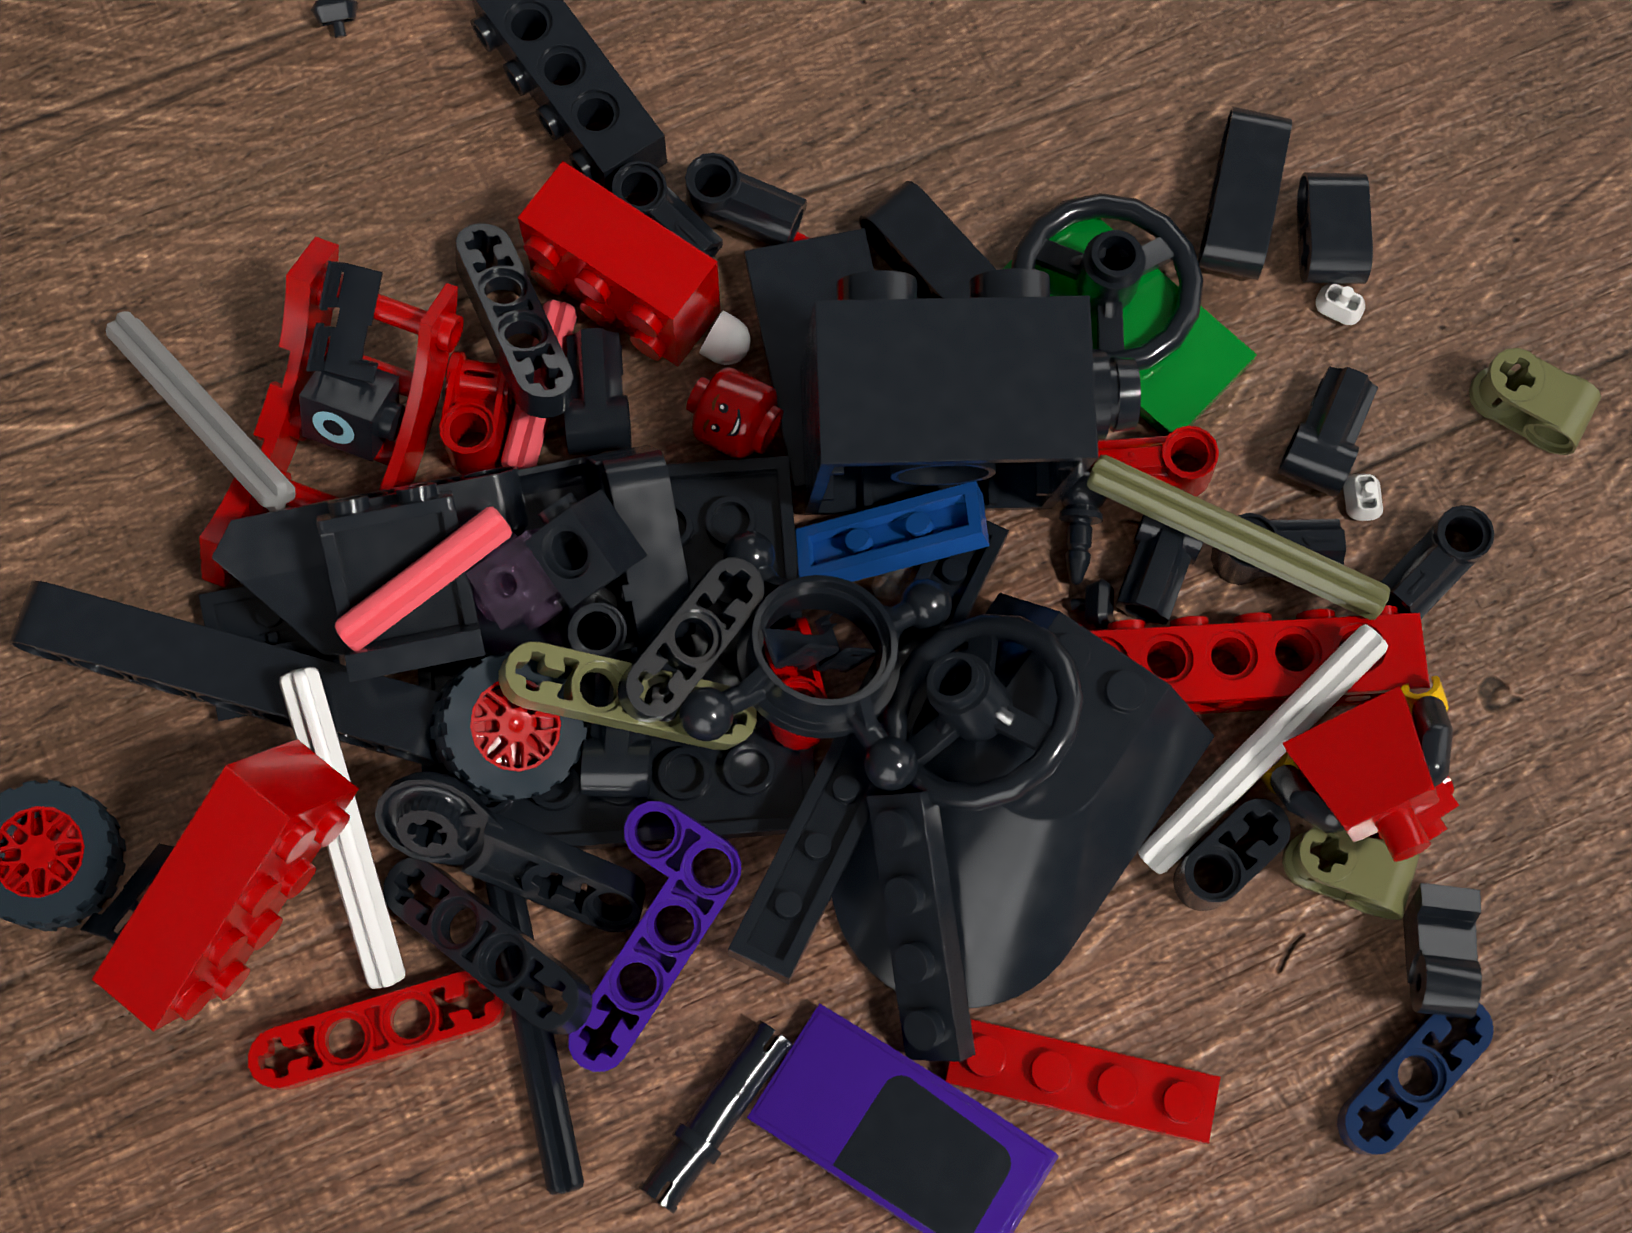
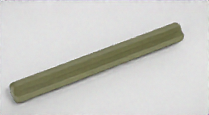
M1101 455L1096 460L1087 479V486L1090 490L1369 620H1375L1382 613L1389 599L1390 588L1386 584L1108 455Z

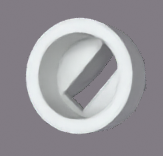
M723 310L709 332L699 353L713 362L723 365L739 362L745 357L750 347L751 338L748 328L739 319Z

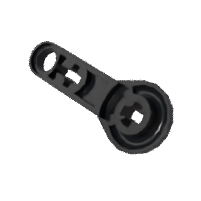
M435 771L415 772L393 781L378 799L375 818L381 834L394 848L411 858L435 864L462 865L461 871L603 931L624 932L634 928L639 923L646 888L638 875L628 869L490 811L470 786L453 776ZM427 819L435 821L436 824L434 825L433 823L427 821ZM551 872L558 873L556 877L550 875ZM582 884L588 885L586 891L581 889ZM604 893H615L627 898L630 904L623 907H615L604 903L598 896Z

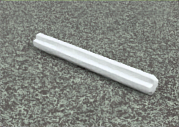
M1366 624L1360 626L1139 848L1138 854L1141 859L1156 873L1162 874L1167 872L1287 752L1283 742L1308 731L1386 653L1388 644L1384 638L1372 627Z
M305 667L284 674L280 677L279 684L295 739L300 740L350 781L319 671L315 667ZM354 796L345 810L350 815L348 824L340 835L327 846L366 983L372 989L386 988L404 979L406 971Z

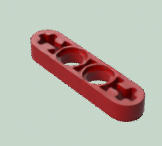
M464 970L270 1028L261 1033L252 1042L248 1052V1068L253 1078L263 1086L277 1090L294 1089L486 1031L501 1021L508 1005L494 994V1000L484 1004L485 1016L476 1019L473 1012L468 1009L455 1011L448 1014L455 1024L454 1027L443 1030L444 1015L438 1001L434 997L435 993L445 990V1001L450 1004L467 998L469 996L468 985L472 983H477L484 992H490L488 988ZM408 1001L422 1002L427 1006L430 1013L428 1029L421 1036L414 1039L402 1038L397 1034L394 1027L396 1011L402 1004ZM342 1021H357L365 1032V1042L362 1049L351 1058H338L329 1047V1036L332 1029ZM314 1029V1048L323 1062L322 1067L314 1069L315 1058L305 1056L289 1062V1074L282 1077L279 1070L266 1068L265 1059L275 1055V1043L281 1041L285 1048L293 1050L310 1046L311 1043L305 1033Z

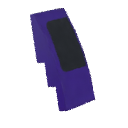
M820 1003L747 1117L754 1124L795 1149L816 1165L854 1188L920 1233H1014L1059 1157L1057 1153L998 1114Z

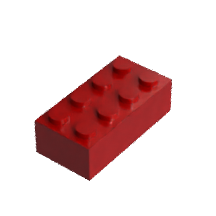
M298 739L225 765L92 980L153 1032L180 1017L185 1021L192 1019L209 1001L216 997H219L221 1000L231 997L250 974V968L245 964L253 951L267 944L281 927L283 918L278 913L287 899H292L298 895L314 876L316 867L311 862L320 848L332 843L348 824L350 815L345 810L359 788Z

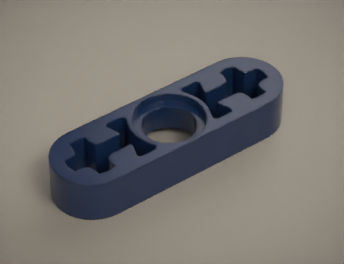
M1479 1003L1475 1016L1469 1019L1471 1022L1466 1028V1032L1472 1040L1469 1042L1464 1039L1453 1042L1442 1054L1422 1044V1039L1426 1037L1430 1045L1438 1044L1449 1034L1452 1026L1445 1019L1447 1016L1425 1015L1341 1107L1337 1118L1339 1135L1347 1147L1362 1155H1379L1394 1150L1490 1045L1494 1027L1491 1016L1483 1005ZM1410 1056L1425 1061L1432 1072V1084L1429 1090L1421 1096L1408 1093L1399 1082L1398 1070L1400 1064ZM1444 1058H1447L1452 1061V1065L1450 1067H1448ZM1381 1084L1388 1096L1378 1092V1087ZM1389 1098L1409 1109L1406 1115H1404L1400 1107L1388 1111L1379 1123L1381 1130L1385 1133L1383 1138L1369 1136L1363 1139L1358 1133L1364 1124L1357 1115L1360 1109L1366 1113L1376 1111Z

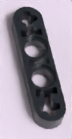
M487 223L473 224L465 227L458 233L456 238V269L517 405L525 413L538 418H552L562 414L569 408L572 400V369L510 237L501 228ZM481 252H484L488 258H493V267L486 269V261ZM496 290H508L515 293L519 298L514 302L501 304L490 300L487 295ZM525 333L537 338L539 343L530 348H519L511 345L507 339L512 335ZM541 368L540 376L545 387L550 390H544L540 383H534L535 370Z
M406 858L398 862L389 871L384 881L383 889L385 902L388 907L528 1022L554 1034H569L577 1031L587 1021L592 1010V995L589 986L584 980L445 870L426 861ZM415 879L421 881L420 885L424 890L441 900L434 908L414 899L415 895L409 887ZM472 909L477 920L476 929L467 941L455 944L449 932L453 917L459 911ZM518 945L524 957L523 967L514 979L502 982L497 976L496 961L505 948ZM539 981L545 986L563 992L561 997L568 1005L562 1014L553 1012L552 1003L540 993L532 991Z

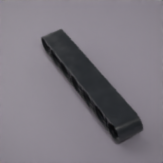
M43 581L31 582L9 639L10 645L38 657L292 728L280 688V677L296 669L315 667L320 673L340 742L432 767H440L441 763H438L434 753L437 749L434 739H431L430 727L434 726L435 715L432 714L434 704L440 700L443 693L385 676L350 682L346 665Z

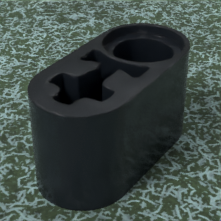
M1304 172L1301 175L1297 192L1299 271L1302 282L1366 284L1371 273L1373 260L1370 186L1367 175L1359 173Z
M1253 799L1242 804L1179 863L1173 877V885L1178 898L1191 909L1210 911L1234 897L1287 845L1291 834V826L1285 811L1276 803L1266 799ZM1255 823L1259 824L1265 832L1260 836L1259 841L1238 856L1230 847L1247 833L1250 826ZM1207 862L1214 865L1220 871L1223 878V886L1220 893H1208L1197 885L1193 873L1196 863Z

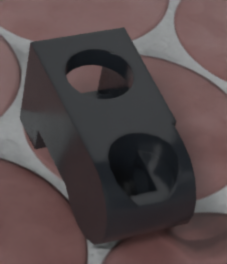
M1420 883L1403 915L1407 983L1410 984L1411 1004L1415 1012L1472 1019L1475 1016L1482 988V973L1478 962L1476 921L1481 914L1480 890Z

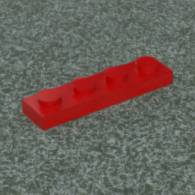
M973 1019L970 1020L976 1055L961 1062L948 1061L944 1081L954 1087L1199 1144H1209L1220 1076Z

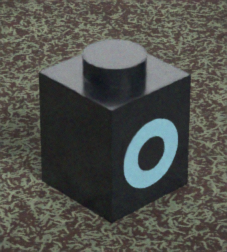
M377 369L374 384L326 371H315L299 395L303 437L372 462L386 440L392 442L397 438L405 412V406L400 404L399 376Z

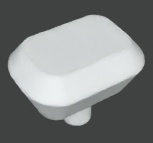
M1328 283L1321 288L1317 295L1316 308L1320 313L1340 323L1353 325L1362 317L1365 310V301L1361 295L1355 293L1349 286L1342 287L1336 283Z
M1370 474L1350 475L1343 486L1348 515L1358 521H1370L1379 518L1383 513L1379 480Z

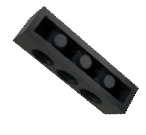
M472 0L476 17L470 20L477 38L488 52L494 49L499 51L506 61L503 64V69L510 83L520 96L530 93L539 106L536 109V114L547 134L554 141L562 137L573 153L569 154V158L576 170L612 192L614 175L619 168L627 163L644 161L653 164L657 168L668 163L665 135L564 0ZM531 33L542 35L533 41L521 40L522 37ZM562 77L576 79L573 83L565 86L553 84L554 81ZM595 121H604L610 124L607 128L600 131H591L585 128Z

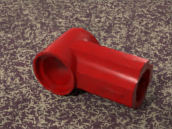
M1196 426L1177 428L1168 436L1098 441V457L1108 455L1196 497L1207 489L1218 462L1219 449L1216 440L1208 431ZM1188 454L1197 458L1202 468L1195 472H1185L1175 466L1172 458L1176 455Z

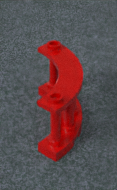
M316 236L286 274L284 316L279 347L290 351L283 384L274 381L269 385L263 408L253 433L256 439L264 441L260 450L294 485L295 498L286 503V505L291 507L340 498L291 480V474L287 472L299 440L304 441L307 439L302 436L299 395L315 372L306 371L316 323H324V326H331L332 314L335 309L334 307H328L327 310H320L319 304L328 261L338 262L339 245ZM341 274V279H340V284H339V288H338L337 298H339L340 289H341V285H342V280H343V275H344V274ZM446 283L428 310L378 294L373 319L418 335L413 372L363 355V359L377 362V369L399 376V394L408 397L397 440L392 442L386 440L374 461L388 465L379 491L410 485L414 482L438 406L449 353L453 352L456 348L463 330L464 319L456 314L458 287ZM331 336L328 337L325 355L328 352ZM235 477L218 509L199 537L202 579L222 587L227 586L233 575L214 561L212 555L231 519L269 512L266 507L261 506Z

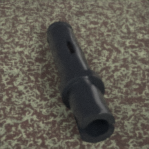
M760 1020L757 1021L752 1033L686 1125L680 1123L674 1130L672 1135L675 1137V1140L645 1182H642L638 1187L648 1196L655 1199L669 1181L670 1184L658 1200V1203L673 1214L708 1163L715 1164L722 1154L718 1148L786 1052L793 1046L788 1039L780 1034L779 1037L775 1036L764 1051L763 1048L775 1032V1029Z

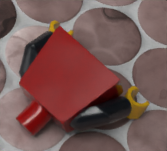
M1431 676L1433 686L1429 691L1422 694L1411 693L1408 684L1401 686V688L1398 686L1283 742L1287 752L1275 766L1271 767L1261 777V780L1272 793L1279 797L1288 811L1326 833H1338L1345 830L1352 841L1356 842L1379 832L1395 862L1409 859L1423 852L1431 846V842L1416 814L1434 806L1440 801L1436 786L1441 784L1449 775L1453 728L1447 713L1448 701L1440 678L1438 676Z

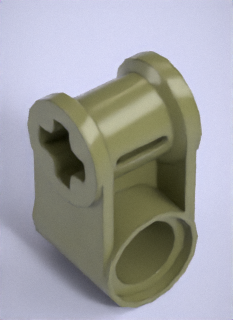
M1510 348L1500 352L1491 361L1488 368L1480 371L1475 376L1469 388L1470 402L1483 417L1491 419L1520 434L1538 448L1558 455H1569L1575 452L1601 399L1600 391L1587 380L1568 374L1536 357L1531 352L1520 348ZM1515 364L1521 365L1516 371L1511 370ZM1498 397L1502 400L1498 405L1492 404Z
M1314 826L1288 842L1283 851L1282 864L1289 879L1302 889L1344 902L1348 906L1366 914L1385 919L1401 920L1420 855L1417 854L1409 859L1395 862L1382 839L1366 837L1360 841L1353 842L1345 830L1338 833H1326ZM1317 845L1322 846L1320 851L1321 857L1330 861L1329 866L1321 870L1318 869L1319 858L1310 853V849Z

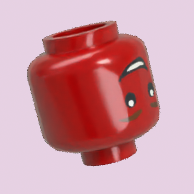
M730 367L722 368L711 380L701 377L695 384L686 405V410L694 414L692 420L694 437L735 459L748 458L755 451L763 454L773 441L784 414V410L777 407V393L772 386Z

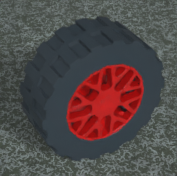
M503 652L494 656L490 655L458 671V675L448 680L441 689L443 694L440 700L435 702L432 711L435 717L434 726L430 727L431 739L435 741L437 751L434 753L438 763H443L448 771L446 775L453 776L467 784L477 796L488 797V801H516L541 795L551 790L550 787L561 783L569 775L568 770L570 767L578 763L582 754L580 751L581 743L586 740L587 727H584L583 721L523 708L511 703L503 695L499 685V670L502 662L512 652ZM532 659L522 669H516V674L526 678V689L534 691L542 681L563 684L557 697L564 699L566 678L562 674L558 678L541 675L537 671L538 662Z
M36 780L24 782L23 786L19 788H8L0 793V918L31 930L35 928L46 932L57 931V928L63 926L72 928L82 924L81 920L91 916L93 913H99L103 909L101 907L108 898L112 899L118 889L116 884L120 875H124L126 863L123 862V852L126 851L125 839L120 837L118 829L121 827L117 819L106 811V806L73 785L70 787L54 780H48V783H39Z

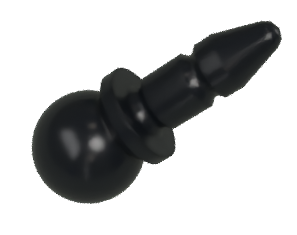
M1090 466L1061 498V502L1065 507L1059 512V519L1070 523L1067 529L1066 542L1069 549L1065 555V562L1070 581L1074 585L1081 584L1090 564L1091 554L1089 549L1092 546L1093 533L1091 525L1103 522V514L1099 511V508L1107 499V497L1090 490L1087 486V479L1093 466Z

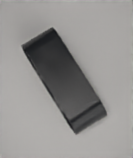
M1232 106L1222 137L1198 256L1200 268L1258 280L1270 243L1291 134L1292 119Z
M912 181L904 182L859 218L861 229L865 228L868 242L894 271L908 273L916 278L917 297L919 299L970 298V279L978 274L997 270L926 192Z

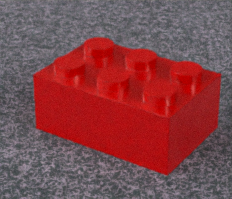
M564 161L560 163L517 217L524 242L523 248L527 253L531 268L530 274L533 279L552 294L560 295L564 291L579 301L582 311L597 324L605 328H609L611 324H614L629 334L631 343L641 353L653 360L659 361L661 357H664L679 367L721 312L718 261Z

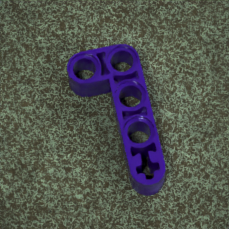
M648 801L637 806L629 814L624 826V838L629 849L638 858L669 878L592 995V1010L587 1021L577 1031L569 1033V1050L573 1059L582 1068L592 1072L610 1070L625 1058L733 892L741 875V858L737 849L728 840L676 806L665 801ZM651 811H659L666 814L672 820L675 827V835L668 847L661 850H653L646 847L640 841L637 834V826L640 819ZM706 848H716L723 851L731 863L729 877L723 883L716 886H708L701 883L693 872L695 856ZM669 905H679L691 913L694 920V930L687 939L672 942L665 939L659 933L656 927V918L663 908ZM631 963L648 965L654 971L657 978L656 989L651 995L644 998H635L628 995L620 984L621 970ZM606 994L620 1010L638 1015L639 1018L635 1023H632L624 1013L611 1035V1040L618 1047L614 1049L611 1046L605 1045L597 1053L588 1047L592 1036L584 1028L586 1025L593 1029L599 1028L609 1014L613 1005L601 1002V997Z

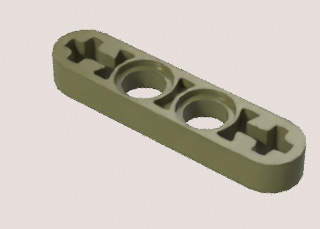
M527 642L518 646L502 662L499 670V685L503 695L511 703L520 707L708 749L727 750L738 745L750 736L757 722L756 709L752 706L733 716V718L737 719V725L732 726L722 737L713 741H700L691 737L683 729L679 716L681 705L677 708L675 717L668 722H641L635 720L624 711L618 699L619 681L632 663L542 642ZM532 659L538 662V673L558 678L565 672V666L571 667L572 670L564 685V699L557 697L563 684L542 681L534 691L526 689V678L516 674V669H522ZM660 670L646 681L638 677L637 680L644 686L643 693L639 696L644 702V697L649 688L660 687L673 672ZM597 672L610 680L614 696L608 706L595 707L583 699L580 692V682L584 674ZM701 679L692 691L702 687H710L722 692L732 686Z

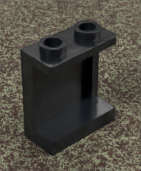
M427 482L396 489L398 499L396 501L370 505L369 495H357L328 502L330 513L317 515L316 524L318 533L321 535L338 619L459 529L454 497L451 490L438 492L436 482ZM468 570L360 651L354 652L343 641L349 681L355 682L485 655Z

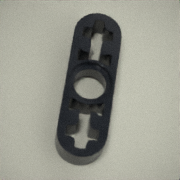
M726 558L719 561L703 574L622 675L618 684V699L622 708L629 716L641 722H655L673 713L682 704L761 603L764 595V583L761 574L754 565L741 558ZM734 577L742 584L737 591L738 596L742 600L735 599L723 607L716 616L707 608L714 604L723 593L724 586L720 581L726 582ZM697 600L701 607L696 605ZM693 622L703 628L708 638L707 650L703 656L690 657L679 650L675 642V631L680 623ZM657 650H659L662 657L656 655ZM666 663L677 671L670 674L660 686L659 693L665 701L656 699L650 704L644 703L639 697L643 693L644 686L637 680L638 677L646 681L657 674ZM680 671L685 672L687 677L684 678Z

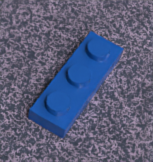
M976 481L796 529L799 578L811 575H826L854 582L990 546L983 494Z

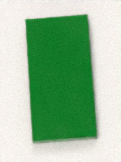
M1101 218L1073 223L1050 238V241L1084 253L1091 239L1100 233L1113 229ZM1012 260L1003 269L1011 268ZM1036 265L1035 270L1043 271L1049 275L1050 296H1079L1076 290V280ZM1158 268L1142 276L1134 298L1123 308L1124 349L1141 346L1160 333L1176 309L1179 286ZM1201 306L1199 318L1181 347L1151 368L1139 371L1141 383L1140 417L1162 436H1168L1177 428L1191 426L1253 363L1257 354ZM1090 308L1092 348L1098 349L1096 310Z

